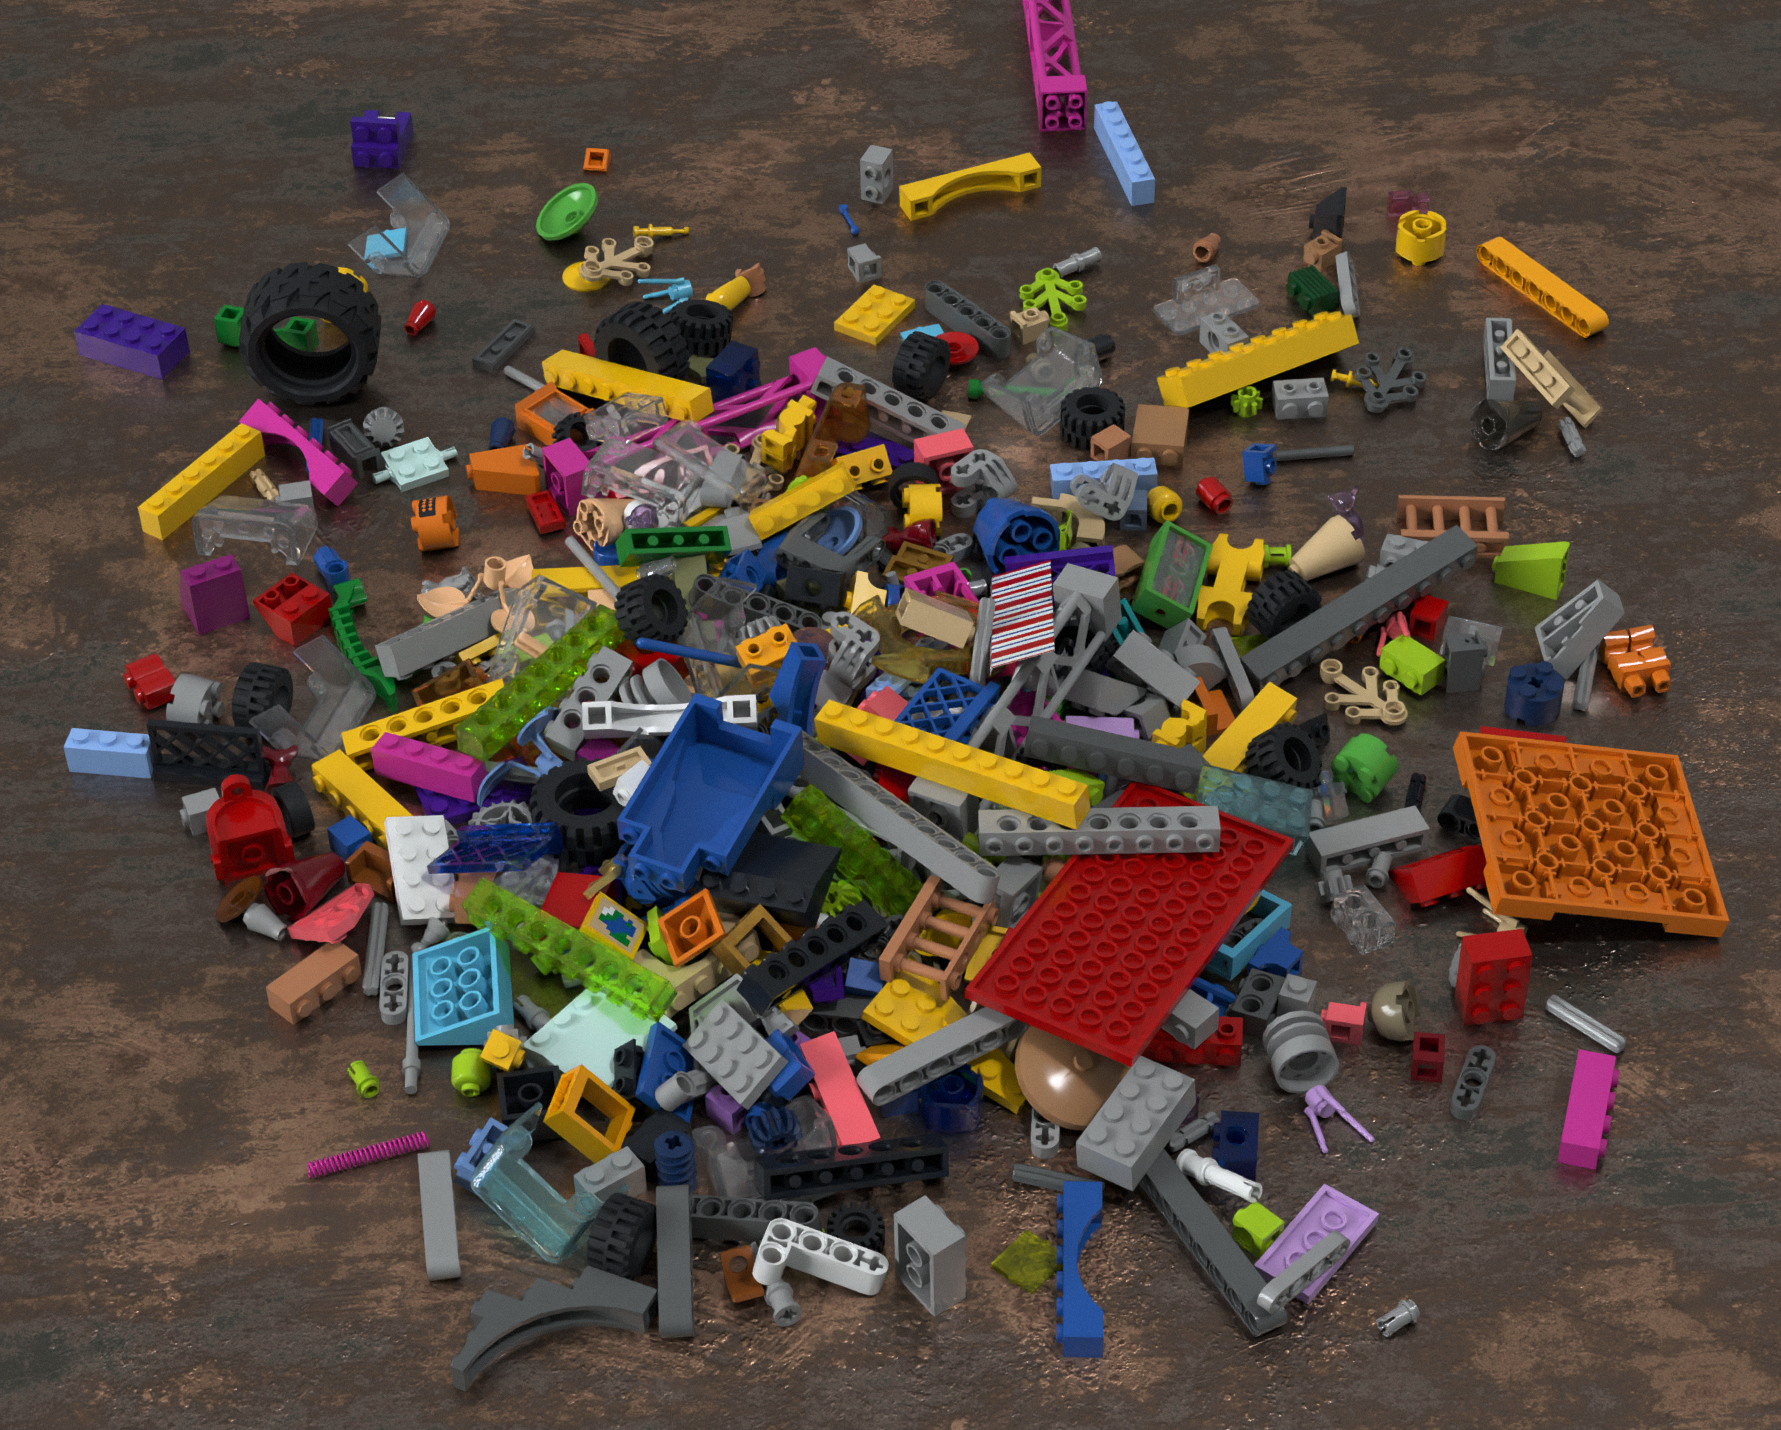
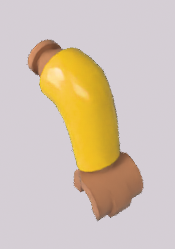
M760 263L743 272L742 269H736L735 279L722 285L712 293H708L706 298L701 300L717 302L732 311L748 296L755 297L766 290L764 270L760 267Z

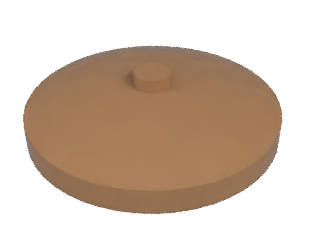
M1030 1026L1022 1035L1015 1054L1016 1077L1027 1101L1039 1114L1050 1122L1071 1130L1084 1131L1131 1068L1034 1026Z

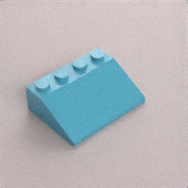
M495 925L412 953L415 1042L418 1046L484 1045V1040H488L487 1032L496 1029L495 1026L514 1025L510 949Z

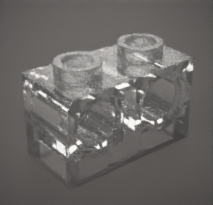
M1365 884L1333 896L1331 918L1334 924L1340 926L1345 932L1350 944L1355 945L1362 955L1394 942L1396 922Z

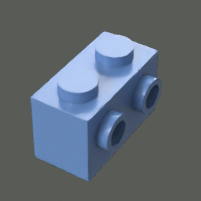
M490 1117L483 1130L477 1128L469 1142V1145L472 1147L468 1153L462 1152L453 1168L458 1171L453 1182L481 1197L511 1151L518 1132Z

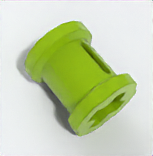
M1264 544V568L1269 566H1286L1288 568L1290 566L1291 544H1286L1285 547H1269L1268 544Z

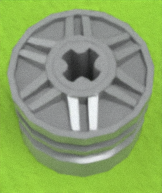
M662 658L657 659L644 668L643 677L636 674L630 678V681L627 680L619 686V694L623 703L668 705L689 703L692 699V695L680 674L670 663Z
M1304 1010L1288 1012L1273 1020L1263 1032L1262 1042L1271 1062L1274 1076L1280 1088L1285 1091L1298 1094L1307 1093L1317 1085L1325 1086L1337 1074L1339 1070L1338 1057L1330 1042V1036L1321 1016L1316 1013Z

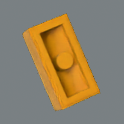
M882 1043L857 1053L856 1058L868 1066L906 1046L902 1043Z

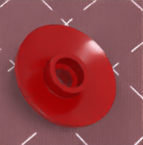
M946 332L936 336L947 341L948 346H950V365L969 362L978 354V342L969 334Z

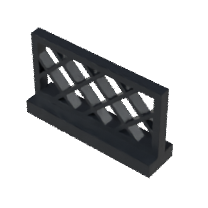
M148 720L146 726L155 763L153 770L154 781L221 787V783L228 776L238 774L244 775L249 779L253 790L265 789L271 773V767L265 761L259 728ZM157 730H164L171 736L165 739L157 733ZM184 733H193L198 739L192 741ZM220 735L226 741L221 744L211 736ZM239 738H252L253 744L248 746ZM177 739L187 748L182 751L172 742ZM205 742L215 750L209 753L199 745ZM233 744L242 752L236 755L227 747ZM167 749L172 754H162L161 751ZM191 751H194V752H195L196 754H198L200 757H197V756H189L188 754H189ZM221 753L228 759H220L215 756ZM248 755L255 761H244L243 758Z

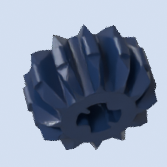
M773 1106L769 1111L761 1110V1115L752 1117V1123L747 1126L752 1148L755 1149L756 1153L762 1155L786 1153L788 1149L797 1147L798 1140L802 1138L799 1119L794 1114V1111L788 1110L786 1106L779 1109Z

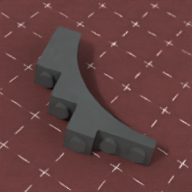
M588 1265L582 1275L574 1279L571 1289L537 1277L531 1288H527L524 1291L521 1301L487 1289L482 1298L476 1300L472 1306L470 1317L473 1320L474 1328L468 1334L466 1345L460 1353L455 1354L451 1361L450 1371L453 1375L454 1387L467 1391L479 1374L499 1356L520 1343L545 1333L572 1327L604 1326L623 1328L645 1334L659 1312L658 1290Z

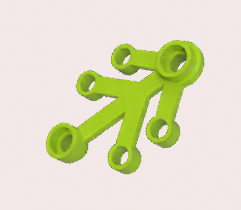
M1044 268L1036 273V281L1034 283L1022 285L1019 289L1020 298L1025 300L1023 302V311L1033 307L1039 309L1048 302L1051 311L1048 329L1054 334H1063L1068 331V318L1061 312L1059 301L1077 311L1086 309L1087 298L1081 295L1083 293V283L1078 280L1067 282L1060 278L1057 271L1051 268ZM1056 287L1068 291L1070 295L1056 290ZM1040 289L1045 290L1037 298L1033 299L1036 292Z

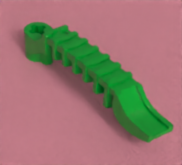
M355 578L332 585L335 604L333 607L328 608L332 629H334V636L337 638L343 658L345 657L346 665L350 667L351 675L355 676L356 684L358 686L361 685L365 693L378 695L386 702L391 713L397 712L398 700L394 678L384 677L378 657L372 658L369 651L364 649L352 619L356 606L368 603L360 579Z

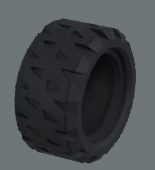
M308 262L291 263L284 270L278 267L265 274L260 282L254 284L247 296L239 334V354L242 364L247 366V372L260 387L266 386L270 394L285 401L288 398L304 405H317V402L331 404L344 400L346 393L349 391L353 394L359 391L367 383L368 375L372 376L374 372L381 333V315L378 314L379 306L370 291L366 293L363 291L364 284L350 273L342 274L338 272L339 269L337 267L318 263L315 266L308 265ZM314 316L336 325L343 331L348 341L330 351L308 352L294 348L284 342L276 334L273 327L280 321L290 317Z

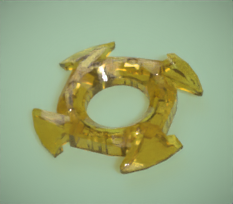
M936 590L935 596H931L932 598L968 611L974 622L973 626L976 632L977 617L975 615H978L979 603L955 594ZM875 595L861 603L852 613L879 633V651L882 655L872 657L871 663L891 675L925 684L938 667L956 675L966 674L971 670L975 633L971 642H966L963 649L959 647L950 650L931 649L916 646L902 638V633L911 628L900 625L895 612L899 603L885 607L880 596ZM990 650L986 674L987 678H992L993 676L997 675L998 673L1003 671L1008 665L1005 664L1002 666L992 668L990 675Z

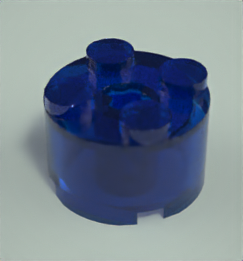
M966 1063L921 1086V1112L930 1130L947 1133H969L975 1130L976 1124L980 1121L984 1110L983 1079L979 1072L977 1075L971 1070V1066Z

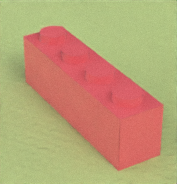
M835 1031L801 1043L800 1051L816 1074L811 1079L812 1082L808 1083L813 1100H820L823 1109L819 1110L824 1126L826 1128L831 1126L835 1135L831 1137L833 1146L880 1141L881 1137Z

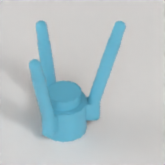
M683 277L678 279H638L639 284H672L668 290L643 295V299L669 295L671 300L677 301L662 309L663 314L672 311V307L676 306L677 303L693 298L691 283L689 280H684Z

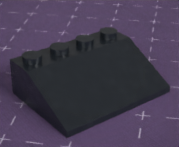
M753 832L729 875L711 872L703 867L694 893L696 895L707 888L717 912L744 916L748 911L761 904L778 923L809 929L811 927L815 928L842 849Z

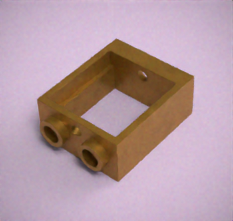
M761 904L748 911L726 933L727 936L710 949L733 976L736 973L741 976L743 971L751 965L735 948V945L755 925L779 951H781L786 943L792 940L790 935Z

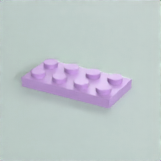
M1323 1184L1255 1263L1254 1267L1264 1280L1270 1282L1332 1231L1337 1230L1350 1240V1246L1346 1254L1339 1262L1296 1296L1299 1300L1309 1304L1377 1224L1379 1213Z

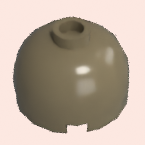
M1397 980L1386 983L1376 991L1372 1004H1368L1367 1007L1369 1022L1374 1023L1376 1030L1381 1036L1391 1041H1413L1414 1032L1420 1031V1026L1414 1027L1415 1017L1420 1016L1419 998L1415 986L1408 985L1410 980Z

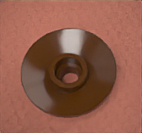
M251 876L237 884L219 904L216 910V918L220 922H227L241 914L244 916L246 910L253 903H256L255 900L262 889L263 880L259 876Z

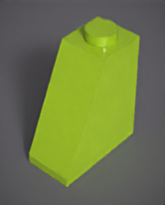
M1564 541L1505 546L1501 555H1496L1493 561L1492 571H1495L1494 583L1557 600L1565 584L1570 543Z

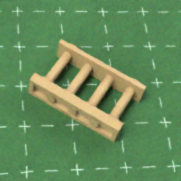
M1516 329L1500 347L1552 406L1558 409L1563 404L1584 428L1603 410L1549 350L1543 355L1519 329Z

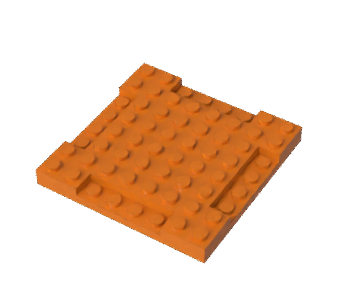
M1459 732L1453 746V751L1462 787L1469 789L1487 862L1483 873L1494 915L1552 920L1554 913L1559 912L1657 922L1663 924L1665 932L1722 937L1729 923V918L1678 755Z

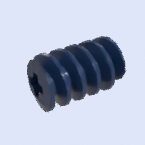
M675 1130L664 1132L656 1138L654 1143L658 1185L689 1184L690 1193L692 1194L698 1184L694 1141L684 1132Z

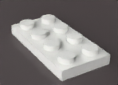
M444 816L386 817L384 826L401 925L428 924L430 917H435L441 922L445 919L448 923H455V913L449 910L450 894H454L455 879Z

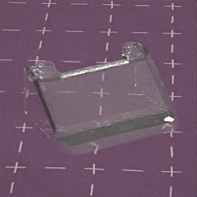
M691 419L688 422L682 420L654 439L652 445L661 459L669 456L735 500L740 509L747 512L751 508L754 498H758L769 482V478L765 475L767 470L756 462H753L751 465L701 432L702 427Z

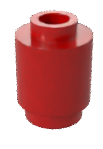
M1216 477L1203 478L1198 483L1196 496L1212 512L1223 514L1232 507L1233 499L1231 493Z

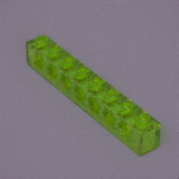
M599 604L576 625L571 627L561 638L552 643L547 650L535 658L525 669L516 674L510 682L499 689L489 700L479 706L474 713L455 728L458 750L483 762L492 757L516 736L531 719L536 717L543 709L550 706L573 686L579 675H585L588 670V661L593 653L598 654L603 646L614 650L626 639L624 632L620 631L618 627V620L615 618L617 611Z
M484 877L480 878L461 905L468 914L466 919L474 926L481 929L484 925L490 929L489 932L494 937L503 942L507 938L513 942L512 945L517 950L526 955L530 951L546 967L550 968L553 964L560 968L558 971L569 980L574 981L577 978L583 981L582 985L594 994H597L599 991L606 994V999L617 1007L621 1008L622 1005L629 1007V1011L642 1021L648 1018L655 1023L658 1022L678 994L667 979ZM524 923L520 928H517L519 924ZM547 936L543 941H540L542 937ZM570 949L568 953L562 955L565 950ZM590 962H594L592 966L586 968ZM618 975L615 980L609 981L611 977ZM642 988L639 993L633 995L635 990Z

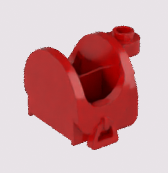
M233 774L228 776L221 783L222 797L211 805L206 814V827L212 854H209L210 860L213 863L217 881L224 879L225 885H229L228 882L265 874L274 866L295 861L290 835H287L282 812L275 798L263 791L252 790L249 779L244 775Z

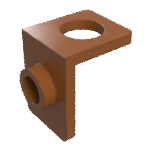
M750 1245L720 1252L725 1285L733 1303L765 1295L761 1283L757 1282L752 1274L755 1261ZM736 1256H743L747 1259L746 1268L740 1272H734L729 1268L731 1259Z

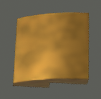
M904 541L897 555H892L882 574V578L886 579L887 572L895 571L899 583L904 584V576L954 562L953 555Z

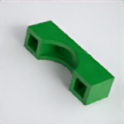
M223 305L214 318L218 343L239 346V334L244 308ZM292 317L286 327L273 328L284 342L294 348L314 352L319 345L316 320Z

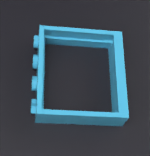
M1262 890L1258 902L1249 912L1264 920L1233 948L1222 944L1205 968L1231 981L1248 965V962L1254 957L1257 948L1261 944L1265 945L1280 927L1286 930L1290 927L1292 904Z

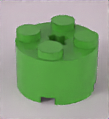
M1360 733L1358 737L1354 735L1332 759L1333 783L1338 789L1342 791L1349 790L1357 794L1362 801L1371 802L1397 773L1398 761L1394 754L1392 757L1389 756L1385 751L1388 746L1375 736L1366 733Z

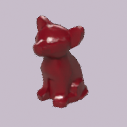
M932 518L918 520L908 525L902 532H899L894 527H887L886 535L881 537L886 541V549L891 551L892 555H897L904 541L933 549V546H936L937 543L936 523Z
M297 745L287 749L275 750L263 746L265 759L269 761L272 768L271 776L266 785V791L269 795L272 794L273 788L294 780L288 768L298 754Z

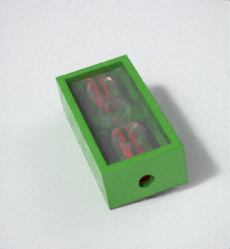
M1166 520L1151 540L1131 609L1166 629L1177 625L1187 618L1190 619L1196 606L1213 545Z

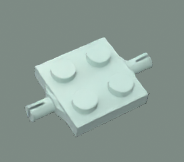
M429 437L381 452V460L386 470L373 473L372 478L375 484L390 479L398 486L401 492L449 477V469L444 461L458 457L455 447L439 451L434 447Z

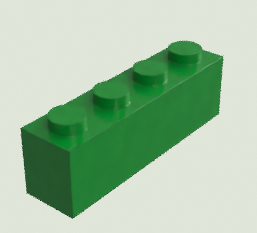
M727 526L625 529L615 542L620 567L673 565V559L705 555L706 564L722 563L732 551Z

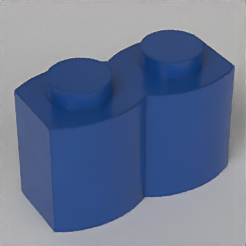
M776 1029L766 1040L789 1062L770 1083L767 1090L776 1098L782 1096L790 1101L816 1074L808 1061L803 1057L795 1042L788 1035Z

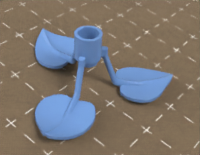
M548 706L522 728L517 738V743L520 746H524L526 743L530 747L536 745L542 752L535 761V764L538 766L537 770L514 761H509L508 763L505 761L501 762L483 779L477 795L479 807H482V803L487 795L507 776L512 768H518L534 774L540 779L543 774L548 775L549 769L554 766H562L563 761L549 749L543 740L545 737L543 733L550 720L555 721L559 715L557 707L552 708Z

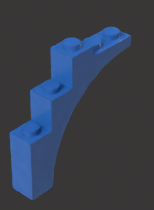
M791 642L769 697L779 713L777 716L778 720L800 726L803 731L812 736L815 699L827 661L817 643ZM787 795L781 801L782 804L786 805L790 814L818 811L817 807ZM816 822L797 824V827L812 833L816 830Z

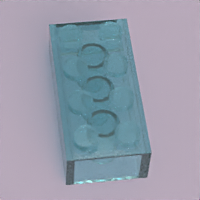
M1202 763L1195 795L1190 794L1191 800L1207 806H1218V810L1293 838V849L1289 853L1291 855L1299 856L1309 838L1313 790Z

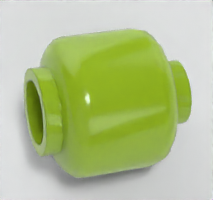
M464 1049L453 1058L451 1084L455 1089L461 1091V1094L464 1096H478L480 1092L490 1087L492 1065L480 1058L482 1053L480 1049Z

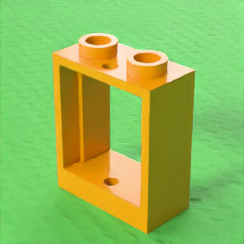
M581 1064L561 1075L543 1122L592 1162L597 1163L609 1154L622 1149L621 1146L625 1135L632 1126L631 1120L636 1108ZM581 1096L611 1119L605 1137L575 1113Z

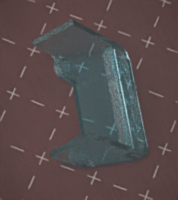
M538 1101L503 1131L474 1169L470 1184L472 1190L548 1262L559 1263L566 1260L589 1239L593 1222L605 1201L602 1202L596 1195L587 1191L578 1192L568 1200L564 1199L522 1159L531 1149L532 1137L530 1133L535 1130L543 1107ZM625 1183L616 1192L627 1195L630 1187Z

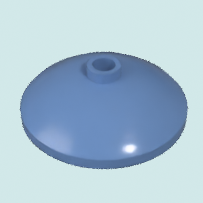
M839 506L825 511L830 514V522L825 534L815 543L842 556H846L860 537L863 521L861 515L853 507Z

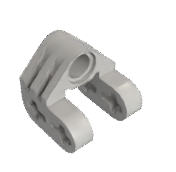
M974 450L951 467L952 484L957 487H965L951 498V512L956 517H969L978 510H982L990 498H1008L1017 491V483L1003 459L988 450Z
M1112 463L1103 472L1099 480L1084 474L1075 476L1071 480L1070 490L1076 496L1081 507L1106 519L1115 521L1125 515L1133 499L1138 473Z
M843 611L837 612L831 618L830 632L835 638L829 643L828 657L832 663L828 674L851 689H862L876 674L877 660L874 654L879 649L880 635L874 628L853 614Z

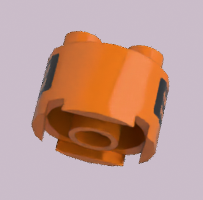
M443 495L412 501L415 516L411 517V526L413 532H418L419 534L418 547L420 552L459 546V527L455 525L457 513L451 496Z

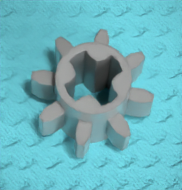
M1341 868L1320 873L1321 881L1314 882L1317 895H1325L1326 902L1347 898V890L1353 888L1351 876H1343Z

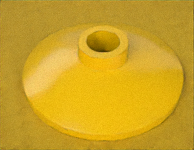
M585 261L568 266L562 275L563 283L568 288L579 292H591L601 289L610 281L609 278H602L595 282L585 280L579 273L580 267Z

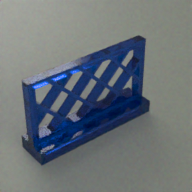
M557 822L462 826L456 831L459 841L428 864L427 869L429 874L525 871L544 854H559L565 847Z

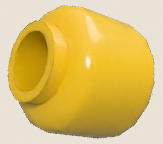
M1157 486L1147 493V514L1156 522L1164 524L1166 520L1174 522L1180 516L1183 503L1173 490L1166 486Z

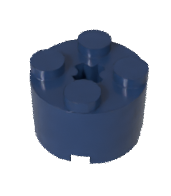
M1541 661L1537 664L1513 666L1510 669L1504 703L1506 713L1515 721H1517V718L1526 721L1525 725L1543 726L1552 723L1561 710L1564 691L1562 676L1553 669L1551 663Z

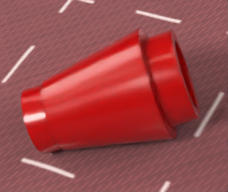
M427 300L416 302L407 319L404 330L409 335L416 336L417 333L435 319V306Z

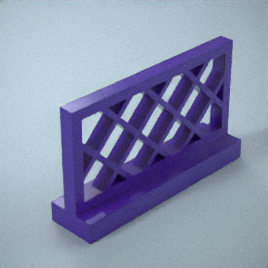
M1112 545L1004 557L1006 572L1051 560L1052 593L1053 583L1067 563L1116 577ZM1054 596L1052 597L1053 607H1055Z

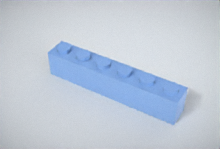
M1117 101L1094 104V130L1131 206L1154 203L1155 178Z

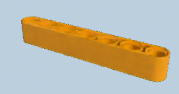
M1496 237L1477 246V258L1484 266L1580 336L1587 338L1608 327L1609 319L1603 309L1504 238Z

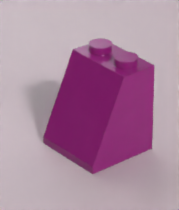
M232 554L180 571L181 605L199 635L250 619L242 571Z

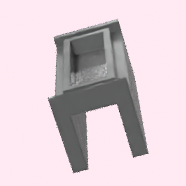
M351 418L327 427L331 448L359 479L364 478L362 461L366 459L377 471L382 470L379 447L375 448L352 423Z

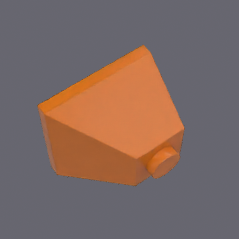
M707 888L657 920L676 968H679L727 936Z

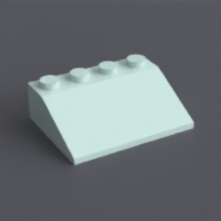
M603 974L524 1043L525 1047L523 1050L526 1051L525 1059L529 1069L559 1065L561 1078L562 1074L582 1064L612 1088L614 1086V1049L632 1039H636V1045L641 1046L642 1051L645 1052L650 1026L658 1021L673 1032L678 1028L676 1023L623 981L616 982L613 980V977Z

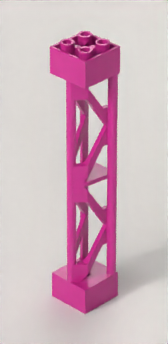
M1023 0L1040 132L1086 130L1087 86L1085 75H1081L1070 0H1061L1063 14L1049 4L1052 0ZM1045 10L1058 22L1043 21L1039 18V15ZM1060 47L1052 57L1046 54L1052 48ZM1068 52L1072 74L1058 64L1060 59ZM1053 69V70H1054L1055 72H1057L1060 76H1047V75H1048V73Z
M816 347L789 356V376L713 403L714 411L693 424L670 419L584 452L576 446L571 438L543 447L542 455L546 489L551 491L554 499L567 515L571 517L577 514V508L581 500L587 498H608L605 490L596 493L595 476L607 477L609 474L630 469L608 467L607 465L666 444V446L654 461L668 458L685 436L689 438L696 449L706 447L710 461H713L717 453H723L725 445L709 451L708 435L735 437L737 440L731 443L736 444L740 450L750 447L752 439L757 435L762 434L766 430H775V420L791 398L798 403L803 395L817 402V407L813 411L816 416L815 424L842 414L841 407L810 393L827 356L823 355ZM761 397V398L758 399V400L752 401V402L747 403V404H743V403H746V402H748V401H751V400H754V399H756V398ZM775 403L757 428L717 426V424ZM651 438L650 440L645 441V442H643V443H640V444H637V445H633V444H636V443H638V442H641V441H644V440H646V439Z

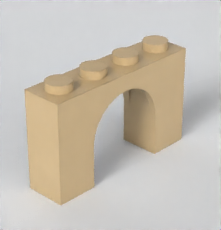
M718 912L726 933L740 920L733 914ZM753 928L735 945V948L749 963L763 954L758 933ZM645 949L638 951L628 966L621 963L625 974L624 982L668 1018H671L732 975L711 951L701 960L693 964L680 966L679 968L662 963Z

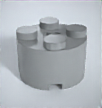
M182 673L172 687L170 694L175 695L173 704H167L166 720L213 724L214 718H220L224 709V703L220 702L223 683L193 674Z

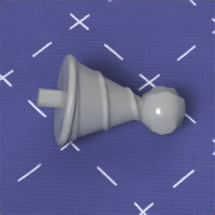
M430 917L421 942L412 944L411 953L426 949V947L445 939H450L452 935L446 927L448 922L445 919L441 922L435 917Z

